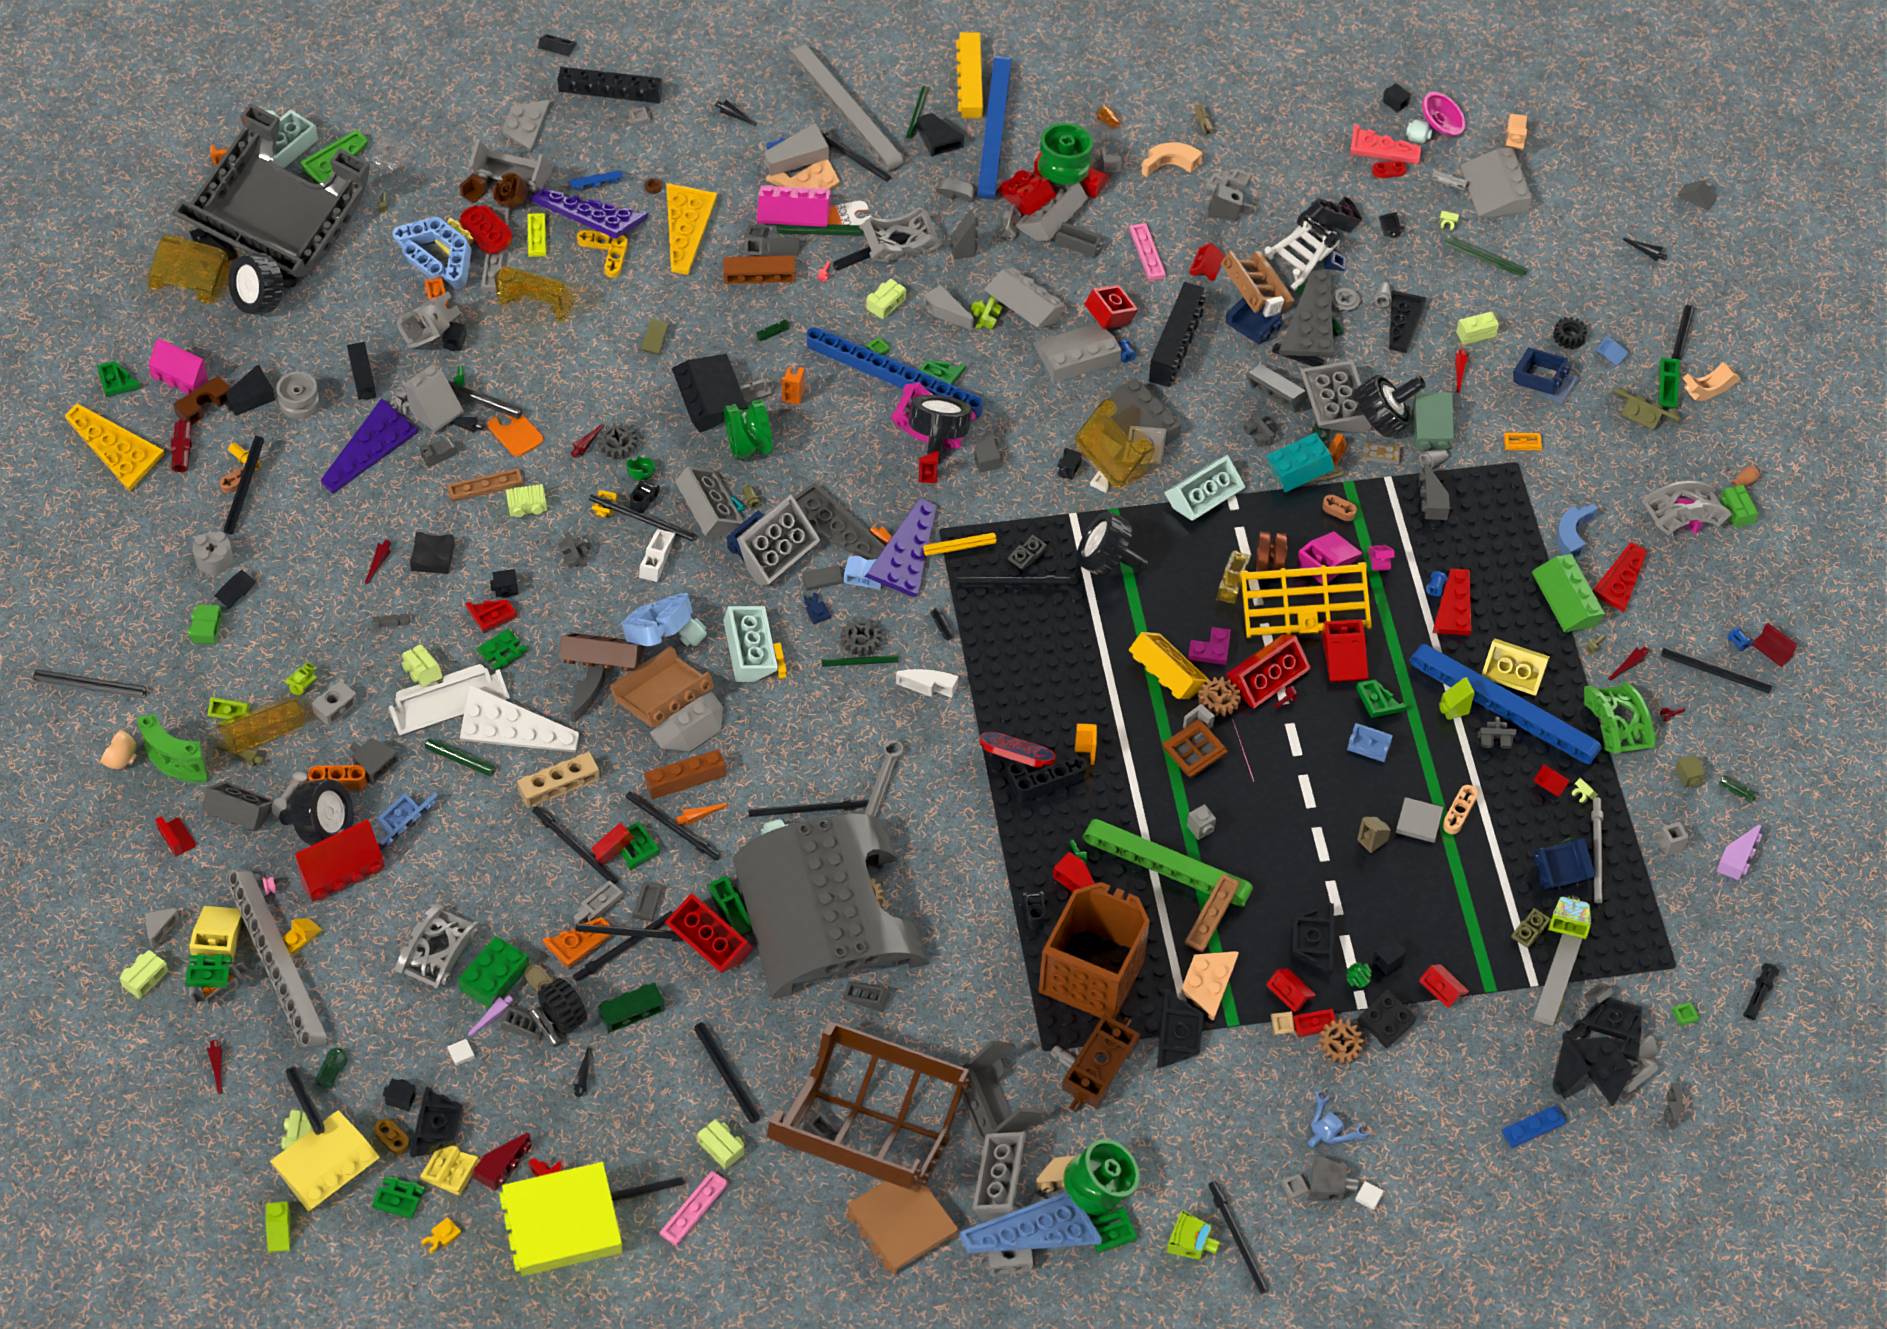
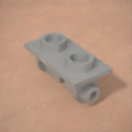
M1015 204L1010 209H1006L1002 216L1004 221L998 230L1000 231V239L1002 236H1005L1008 240H1013L1016 237L1018 228L1014 225L1021 220L1022 214L1019 210H1014Z
M761 378V380L752 382L751 385L740 386L746 402L772 394L768 387L770 385L768 378Z

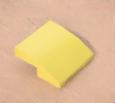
M449 1146L434 1152L420 1178L460 1196L480 1160L477 1156L460 1152L458 1147Z

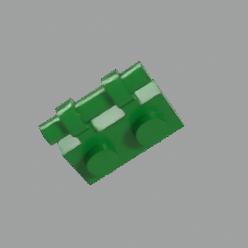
M506 629L479 646L477 651L488 663L496 660L492 664L493 669L496 671L501 667L505 668L508 666V663L515 658L519 659L522 657L527 648L524 644L516 647L520 644L519 639L509 629ZM508 651L511 652V653L507 654L506 656H502L503 654H505V653L508 652Z
M205 953L190 955L189 962L196 963V965H188L186 987L228 988L230 967L223 965L231 964L232 956H224V954L210 956L205 955Z
M384 1176L382 1184L388 1185V1188L379 1186L372 1203V1208L413 1220L420 1203L419 1197L414 1195L415 1193L423 1195L425 1187L418 1185L414 1181L410 1183L402 1181L396 1176L392 1178ZM397 1188L406 1190V1193L398 1192L396 1190Z

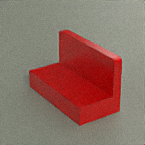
M1212 242L1198 248L1189 273L1192 276L1204 273L1210 281H1215L1221 267L1220 263L1225 256Z
M162 816L155 819L157 829L175 857L196 847L195 841L179 817L167 823Z
M620 822L598 841L591 850L596 855L595 859L605 864L629 844L634 837L624 824Z
M1431 965L1419 980L1447 1008H1451L1460 995H1466L1469 992L1442 965Z
M1288 968L1278 969L1266 984L1294 1012H1298L1307 999H1313L1316 996Z

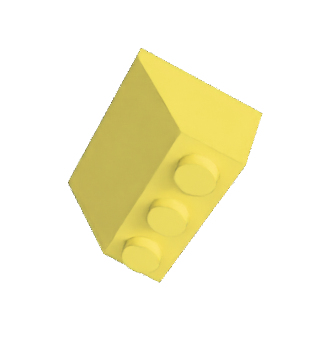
M1494 639L1481 676L1490 681L1536 696L1550 656Z

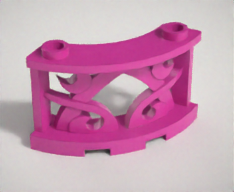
M920 382L905 384L903 388L904 394L890 418L897 427L903 429L911 436L929 442V436L920 434L909 426L910 410L907 413L904 410L906 407L910 409V398L913 400L917 396L933 394L926 390ZM972 411L971 421H974L976 415ZM963 437L944 439L943 447L947 449L960 448L962 445L960 442Z

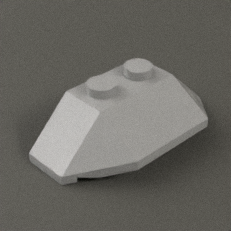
M713 692L707 693L668 717L652 730L650 734L662 749L690 752L721 731L723 706Z

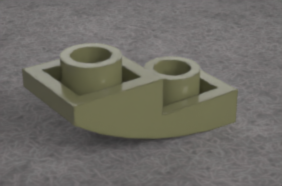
M651 318L641 350L659 355L669 323Z
M1534 908L1525 921L1520 923L1511 935V938L1529 948L1548 926L1551 919Z

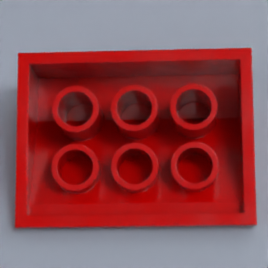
M368 819L295 853L301 883L312 902L323 900L334 891H342L347 885L353 882L358 883L364 877L370 874H377L385 867L381 851Z

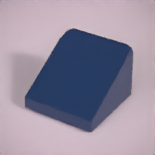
M1332 250L1325 257L1324 269L1345 271L1346 257Z

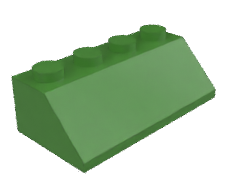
M1572 554L1556 556L1532 571L1564 632L1597 626L1605 613Z

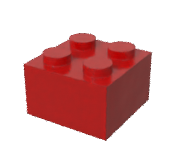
M1119 284L1092 289L1084 303L1103 329L1130 324L1138 311V308Z

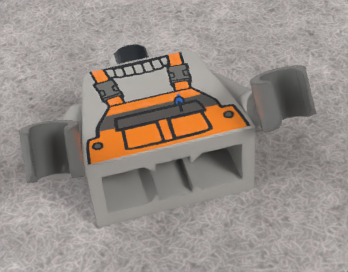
M243 962L236 965H223L230 967L228 988L189 987V997L192 999L194 1006H197L198 1002L203 1001L204 1005L208 1007L239 987L237 976L241 979L243 977L242 973L249 971Z

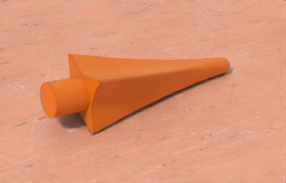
M873 526L869 531L885 546L892 538L883 526L880 529Z
M727 803L701 808L682 809L683 815L676 817L677 824L685 823L689 826L707 815L727 807Z

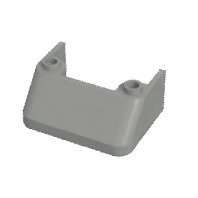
M476 139L469 163L471 169L485 180L491 178L501 181V177L504 174L513 172L523 178L528 190L533 192L542 189L553 170V167L543 155L539 154L538 160L533 161L492 151L479 139Z

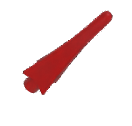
M1463 349L1458 350L1455 359L1456 391L1458 393L1461 392L1462 378L1468 359V354L1465 355L1466 351Z

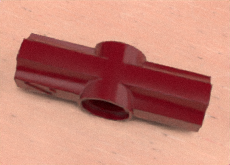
M178 420L175 423L174 438L171 439L172 471L177 473L188 470L189 455L191 454L192 427L191 422L186 420Z

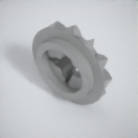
M1340 288L1334 291L1331 296V303H1333L1334 308H1339V311H1354L1359 306V295L1352 289Z
M405 389L401 393L397 391L396 395L392 396L390 402L391 407L402 415L412 413L409 401L402 405V401L408 399Z

